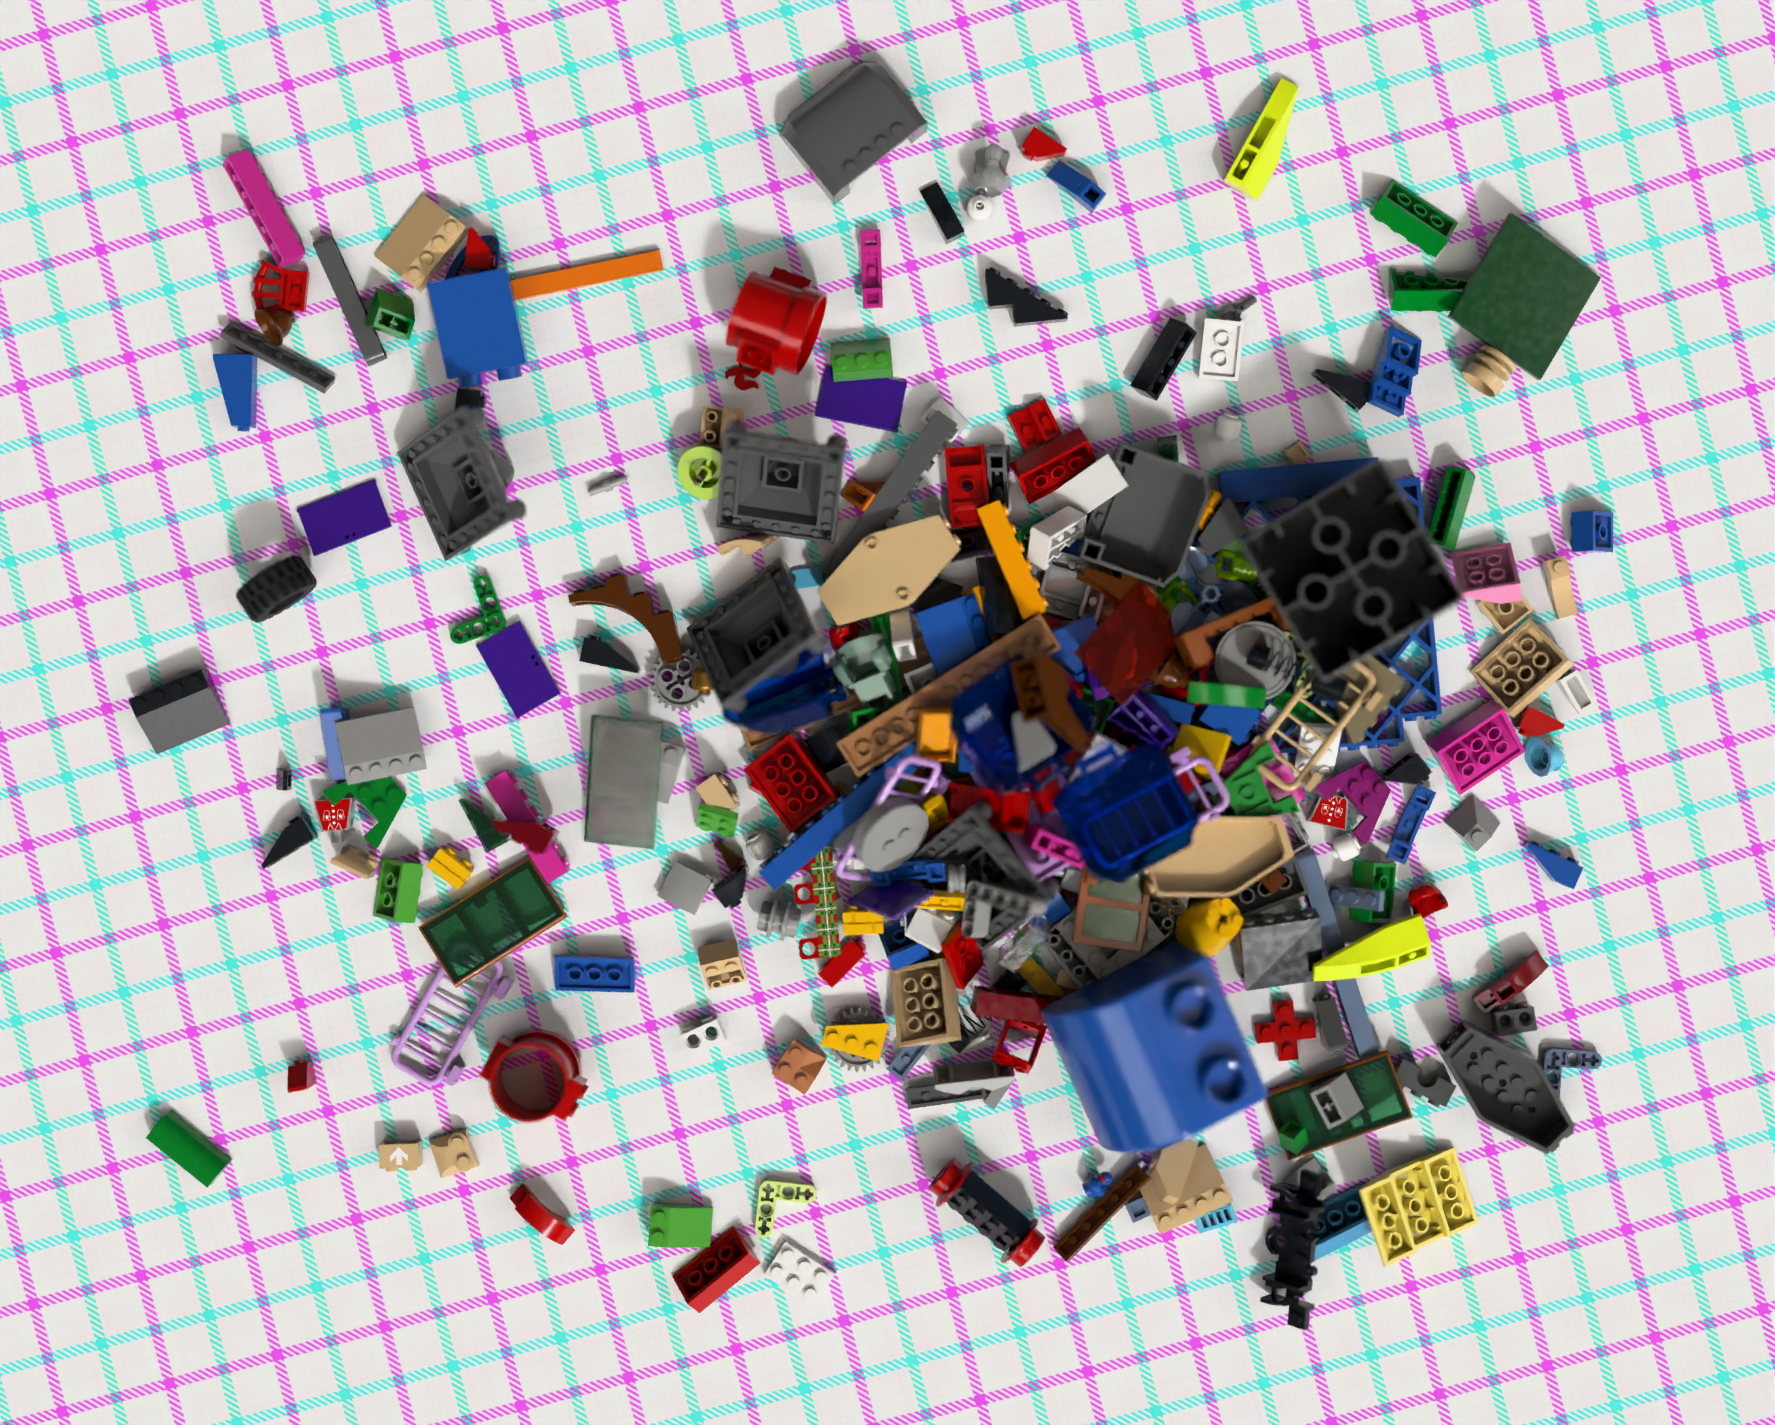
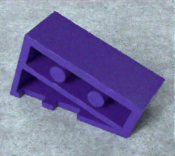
M1140 688L1106 719L1123 727L1124 730L1138 735L1139 738L1161 750L1181 731Z

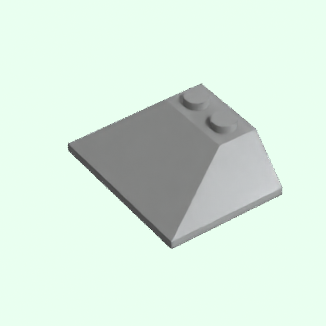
M1061 551V555L1058 558L1054 557L1048 563L1049 567L1046 570L1031 563L1032 578H1037L1040 586L1037 590L1040 596L1044 595L1048 605L1045 607V614L1072 622L1093 614L1097 623L1104 596L1090 585L1077 580L1076 574L1077 571L1086 566L1094 567L1102 573H1112L1113 569Z

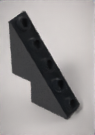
M992 267L985 269L988 309L1012 307L1014 327L1067 321L1068 313L1060 308L1054 309L1050 306L1051 303L1044 298L1038 299L1033 296L1034 292L1027 288L1021 289L1016 286L1017 282L1013 279L1001 277V273Z

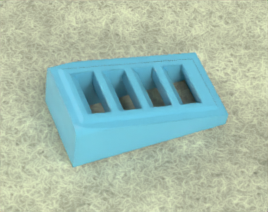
M1231 1203L1202 1215L1207 1226H1203L1200 1217L1194 1219L1199 1233L1238 1221ZM1225 1209H1227L1228 1214H1229V1217H1227V1218L1225 1217V1214H1224V1211H1223V1210H1225ZM1219 1211L1222 1220L1218 1221L1215 1212ZM1209 1214H1212L1214 1220L1212 1224L1208 1217Z

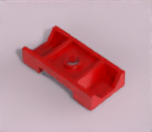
M984 444L960 448L946 447L944 453L951 528L981 526L982 523L977 514V509L989 504ZM966 480L971 481L973 484V489L968 492L962 489V483Z
M960 781L949 783L952 795L951 807L946 822L953 823L976 802L983 801L990 803L992 806L991 816L986 820L992 829L1016 833H1025L1027 831L1031 791L985 787Z

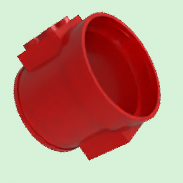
M774 267L770 277L762 276L752 271L746 278L737 296L726 333V344L738 348L736 362L771 375L775 374L777 368L794 375H799L806 365L817 340L826 310L827 294L812 289V280L788 272L785 269Z
M548 1030L527 1031L514 1039L503 1035L496 1042L479 1075L489 1081L490 1093L498 1109L509 1118L525 1123L538 1122L551 1115L563 1121L568 1116L571 1118L579 1106L577 1100L582 1099L589 1087L586 1085L588 1079L582 1076L581 1061L576 1049L563 1036ZM521 1047H537L549 1052L557 1059L565 1076V1090L558 1104L547 1109L533 1110L520 1106L510 1098L502 1081L503 1063L510 1051Z

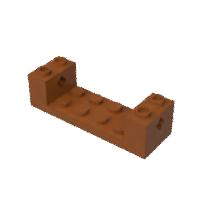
M1270 597L1175 637L1173 640L1185 668L1191 666L1192 669L1208 664L1207 659L1213 657L1205 638L1216 634V629L1219 632L1235 626V621L1239 624L1252 619L1253 613L1256 617L1268 612L1273 626L1278 629L1281 628L1282 631L1290 629Z

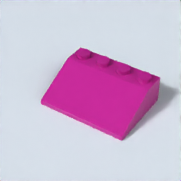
M1493 699L1426 743L1433 757L1459 795L1525 752L1506 712Z
M1255 737L1226 753L1220 769L1225 778L1249 757L1254 747L1251 743ZM1271 737L1268 741L1270 742L1273 751H1275L1277 754L1283 757V755L1281 754L1280 750L1278 749L1277 745ZM1277 758L1263 764V766L1287 783H1291L1296 779L1290 767ZM1261 774L1273 802L1292 794L1298 804L1307 797L1301 786L1292 791H1285ZM1267 815L1263 817H1281L1282 815Z

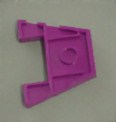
M1363 761L1317 784L1314 790L1324 801L1329 800L1338 789L1349 799L1364 817L1351 832L1362 844H1367L1391 789L1366 761Z

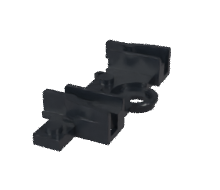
M1309 1169L1301 1170L1299 1186L1286 1182L1270 1185V1190L1280 1193V1197L1273 1199L1272 1207H1269L1268 1211L1280 1215L1279 1223H1281V1227L1276 1228V1226L1269 1228L1265 1236V1243L1269 1252L1275 1255L1278 1254L1279 1259L1276 1261L1275 1272L1262 1276V1280L1266 1281L1265 1285L1272 1287L1271 1294L1260 1297V1302L1277 1306L1289 1305L1287 1324L1302 1330L1309 1328L1310 1311L1314 1310L1315 1304L1301 1300L1299 1297L1303 1298L1307 1292L1312 1290L1313 1280L1311 1277L1318 1273L1317 1268L1311 1266V1263L1315 1260L1316 1241L1319 1240V1237L1313 1234V1229L1320 1228L1318 1214L1325 1211V1202L1317 1199L1321 1192L1322 1173ZM1285 1197H1287L1292 1203L1286 1202ZM1278 1235L1282 1236L1285 1240L1283 1247H1280L1277 1243ZM1277 1288H1286L1285 1297L1277 1294Z

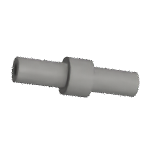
M623 475L613 480H604L602 484L589 488V495L593 496L604 491H612L614 487L627 483V479Z

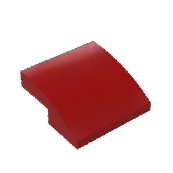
M1045 398L1006 417L1024 453L1062 434Z

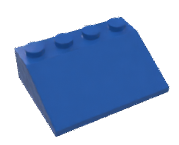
M975 593L955 598L915 614L937 678L992 644L990 636L987 637L985 621Z
M1093 614L1051 630L1061 649L1049 657L1080 683L1089 680L1082 650L1104 644Z

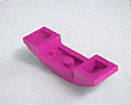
M860 230L863 309L883 308L880 230Z

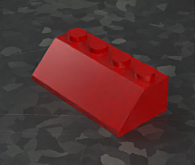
M1078 427L1013 461L1009 465L1028 504H1031L1060 488L1094 464L1096 459L1088 439Z
M732 1226L716 1239L710 1247L704 1249L672 1277L686 1303L698 1313H701L759 1265L760 1261L750 1245Z

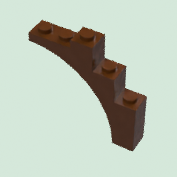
M1086 566L1077 571V580L1093 587L1112 604L1120 616L1126 631L1135 630L1134 647L1137 650V660L1132 678L1145 683L1157 680L1166 635L1159 633V630L1155 628H1149L1153 606L1147 605L1143 600H1136L1140 579L1125 573L1117 575L1107 572L1102 573L1091 566Z
M621 573L612 574L610 578L605 579L606 587L604 585H597L592 587V590H575L573 594L568 595L569 603L573 607L601 605L618 609L632 616L651 634L658 647L661 660L665 665L684 661L675 614L672 611L669 612V610H662L657 612L658 615H655L652 597L644 591L636 592L631 597L628 578Z

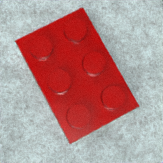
M961 919L940 945L956 988L963 990L984 965L975 938H965L963 936Z

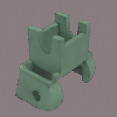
M881 633L866 634L845 643L838 649L832 664L833 672L838 680L843 683L844 687L848 685L850 689H855L864 708L869 707L868 702L873 698L887 693L889 699L894 697L893 692L896 691L897 686L888 670L893 659L887 636Z

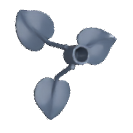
M1192 546L1178 576L1184 580L1190 579L1193 576L1203 586L1200 591L1202 600L1194 607L1189 602H1182L1173 608L1171 623L1173 633L1176 636L1185 634L1203 625L1204 613L1197 610V608L1205 602H1213L1218 597H1223L1221 600L1222 608L1227 613L1232 614L1258 601L1254 592L1239 581L1225 583L1222 588L1223 594L1219 593L1215 586H1207L1197 576V574H1201L1206 569V556L1201 555L1197 548Z

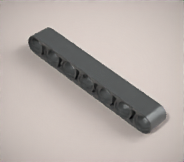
M330 234L312 242L367 365L372 366L387 359L386 352L376 330L364 326L368 312L333 236Z

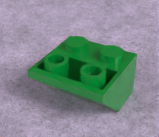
M376 288L364 326L398 339L409 340L415 323L414 302Z

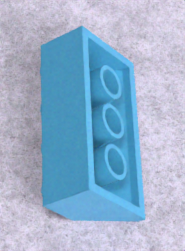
M1362 1184L1325 1202V1211L1318 1214L1320 1228L1313 1229V1234L1319 1237V1240L1316 1241L1315 1260L1372 1232L1359 1193V1189L1363 1186Z

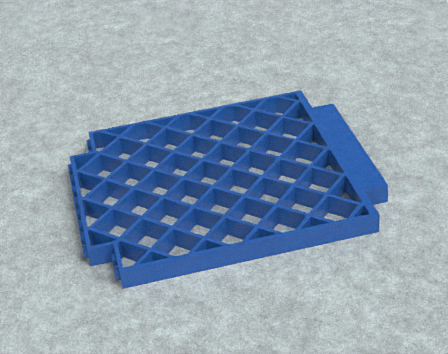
M1378 457L1219 472L1217 474L1218 486L1222 497L1217 505H1221L1228 497L1233 504L1248 503L1240 513L1242 519L1252 508L1271 523L1276 519L1256 502L1296 498L1294 504L1286 512L1288 513L1306 502L1307 499L1305 497L1316 496L1367 464L1377 461ZM1420 477L1395 479L1425 528ZM1412 487L1413 497L1403 488ZM1241 536L1236 540L1241 544L1245 538ZM1193 541L1191 546L1196 548L1197 544ZM1212 555L1206 557L1207 561L1229 578L1230 581H1239L1241 583L1243 582L1239 577L1251 564L1249 559H1247L1234 575L1213 558ZM1192 576L1188 579L1190 603L1194 607L1197 604L1196 597L1200 600L1202 598L1200 597V591L1195 588V579ZM1256 595V597H1257V599H1258V601H1257L1256 603H1258V602H1260V601H1263L1262 598H1260L1258 595ZM1218 597L1213 602H1205L1208 606L1203 612L1205 618L1212 610L1222 618L1228 615L1217 606L1222 597ZM1433 619L1405 635L1407 636L1390 658L1380 650L1373 653L1385 663V667L1394 670L1411 684V687L1394 707L1391 704L1387 708L1389 713L1372 734L1368 730L1364 732L1368 741H1361L1356 744L1349 742L1339 743L1338 752L1343 747H1348V751L1360 750V746L1367 745V749L1380 748L1379 744L1386 743L1387 747L1399 746V742H1405L1403 718L1405 722L1417 721L1416 717L1424 716V720L1436 719V715L1442 714ZM1424 626L1427 644L1417 636ZM1412 641L1428 654L1429 663L1416 680L1394 663ZM1300 657V658H1299V659H1300V667H1301V665H1302V663H1303L1304 657ZM1297 662L1296 665H1295V671H1294V675H1293L1294 678H1295V675H1296V671H1297V667H1298V662ZM1197 670V682H1199L1201 674L1199 670ZM1429 675L1431 692L1421 685ZM1416 690L1432 702L1433 711L1404 714L1399 712ZM1313 693V697L1308 701L1314 705L1318 699H1321L1336 712L1333 702L1321 695ZM1273 698L1265 700V709L1272 702ZM1203 704L1200 707V714L1204 710L1206 704ZM1395 718L1396 738L1377 740L1381 732ZM1292 720L1283 733L1289 736L1297 725L1301 726ZM1201 722V728L1209 730L1208 726ZM1254 726L1250 729L1256 736L1261 733ZM1281 736L1275 741L1278 749L1285 740ZM1296 747L1279 749L1281 753L1296 756Z

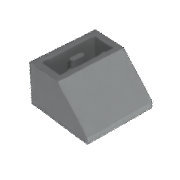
M1346 1072L1309 1089L1310 1095L1328 1129L1347 1121L1364 1108Z

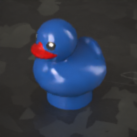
M1104 1171L1099 1176L1096 1174L1089 1175L1087 1181L1082 1184L1086 1195L1089 1198L1104 1196L1107 1185L1112 1182L1113 1177L1111 1173Z

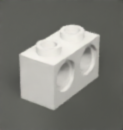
M710 1016L701 1020V1025L695 1027L692 1024L683 1028L684 1032L681 1033L680 1037L689 1057L727 1040L718 1017L713 1019ZM708 1027H715L717 1034L715 1036L708 1035ZM690 1035H697L699 1042L697 1044L690 1043Z

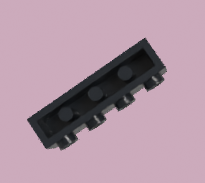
M1170 317L1130 386L1139 394L1157 401L1197 332L1187 323Z

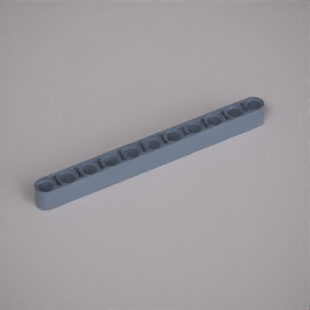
M1313 848L1295 853L1294 856L1297 858L1310 893L1305 895L1309 908H1316L1320 916L1322 949L1326 958L1344 948L1345 944ZM1356 978L1333 980L1358 1058L1361 1059L1379 1053Z

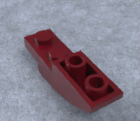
M1535 950L1504 971L1502 977L1473 995L1472 999L1483 1014H1486L1499 1004L1503 1006L1535 981L1549 966L1539 952Z

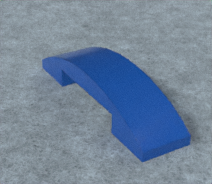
M1417 784L1397 824L1386 857L1401 864H1406L1413 848L1412 843L1426 811H1429L1436 792Z
M909 859L899 867L886 872H874L868 869L873 887L891 886L893 882L900 880L928 879L929 882L948 881L949 879L945 862L936 859Z

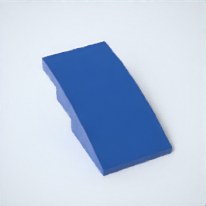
M1391 325L1387 328L1374 366L1367 403L1397 417L1404 415L1405 399L1411 395L1413 377L1418 375L1422 340Z

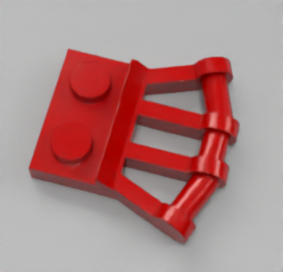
M262 259L260 262L261 266L256 276L253 277L254 291L251 293L256 310L282 309L284 311L306 313L310 273L279 269V267ZM268 269L282 275L281 280L264 277ZM262 285L280 286V293L262 292ZM262 298L279 299V303L264 307Z

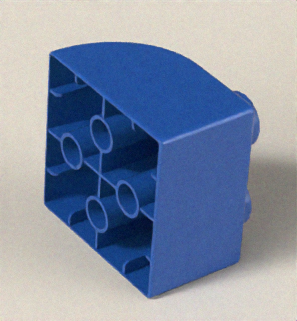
M1172 942L1043 1007L1041 1010V1015L1099 1144L1107 1150L1121 1153H1136L1178 1143L1264 1100L1268 1095V1091L1209 957L1178 942Z

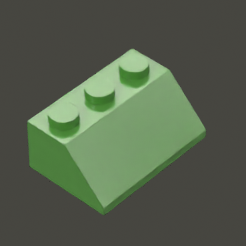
M890 339L831 343L834 382L893 377Z
M381 857L373 916L393 922L415 923L421 877L423 876V864Z

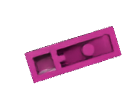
M1033 822L1024 838V841L1031 848L1081 869L1090 854L1089 849Z

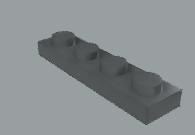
M935 1084L905 1088L908 1109L986 1098L984 1088L967 1090L960 1095L936 1090Z

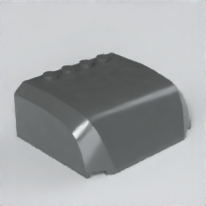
M871 61L849 66L790 113L779 136L831 202L836 205L850 193L849 185L903 141L908 139L912 144L927 132V121L890 75L877 62Z
M1119 440L1111 459L1128 486L1091 511L1077 553L1080 558L1165 587L1166 584L1181 572L1210 497L1208 474L1184 463Z

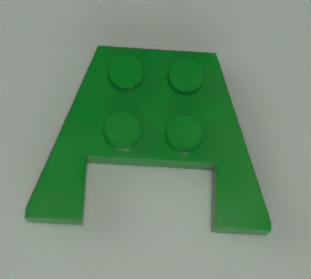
M1269 741L1264 742L1223 780L1230 796L1229 803L1236 817H1263L1300 812L1292 794L1273 802L1261 777L1258 767L1276 759Z
M390 777L347 785L345 781L322 792L323 796L333 806L350 793L374 817L378 823L363 837L375 849L379 847L407 796Z

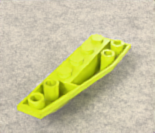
M1281 77L1223 181L1257 201L1278 165L1298 86Z
M1418 913L1384 925L1313 964L1312 979L1314 981L1358 978L1393 970L1430 957L1431 942L1421 914Z

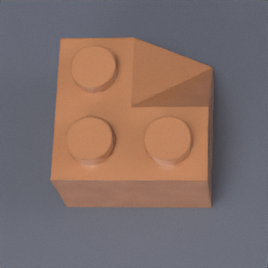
M793 1037L771 1074L805 1095L827 1058Z

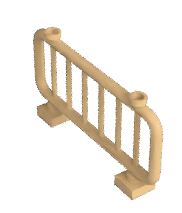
M1361 662L1356 663L1352 667L1365 675L1368 682L1362 691L1349 682L1348 686L1359 693V695L1350 707L1342 701L1339 703L1347 711L1338 723L1302 697L1312 684L1316 672L1305 689H1303L1305 679L1264 734L1262 736L1257 735L1251 744L1254 747L1249 756L1276 732L1311 759L1300 771L1274 751L1277 759L1299 775L1293 782L1287 783L1263 765L1258 767L1260 774L1285 791L1295 790L1304 783L1306 784L1304 789L1311 793L1323 777L1318 772H1315L1314 775L1310 773L1363 702L1366 703L1364 709L1371 713L1384 696L1378 691L1375 694L1371 693L1375 686L1376 678L1374 673ZM1313 667V669L1310 671V673H1309V675H1308V679H1309V677L1311 676V674L1313 673V671L1315 670L1314 667ZM1299 700L1335 726L1326 739L1289 713ZM1286 716L1323 742L1314 755L1277 729Z

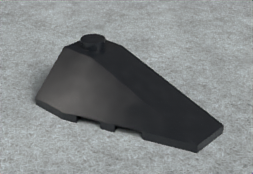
M996 556L976 558L987 637L1007 635L1024 624Z

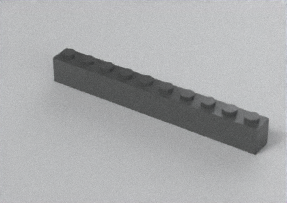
M937 410L821 571L823 574L830 577L863 538L888 528L886 523L889 519L894 520L900 512L897 508L901 503L905 504L911 497L909 492L913 486L915 488L919 486L923 480L921 477L925 470L929 472L934 465L933 458L936 454L940 456L947 447L944 444L948 438L952 440L958 432L956 428L957 423Z

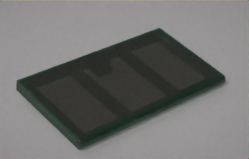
M591 715L584 831L585 842L654 849L663 722Z

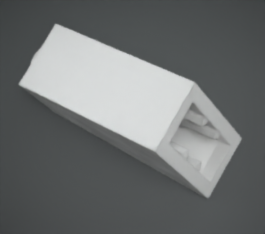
M901 608L889 612L892 645L897 661L917 659L909 608Z

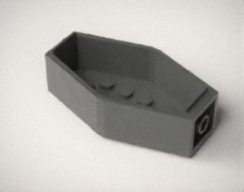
M1463 1020L1436 1047L1471 1108L1484 1123L1547 1155L1550 1152H1554L1559 1147L1560 1142L1574 1132L1576 1126L1539 1063L1526 1050L1466 1020ZM1472 1052L1477 1053V1057L1475 1059L1470 1058V1054ZM1501 1079L1506 1080V1084L1504 1086L1499 1085V1081ZM1534 1106L1535 1111L1533 1113H1529L1528 1107Z

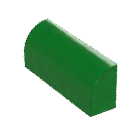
M1453 466L1447 467L1428 534L1435 547L1451 552L1455 551L1476 477L1467 469Z
M172 1110L156 1124L146 1137V1139L207 1188L215 1182L232 1161L228 1155Z

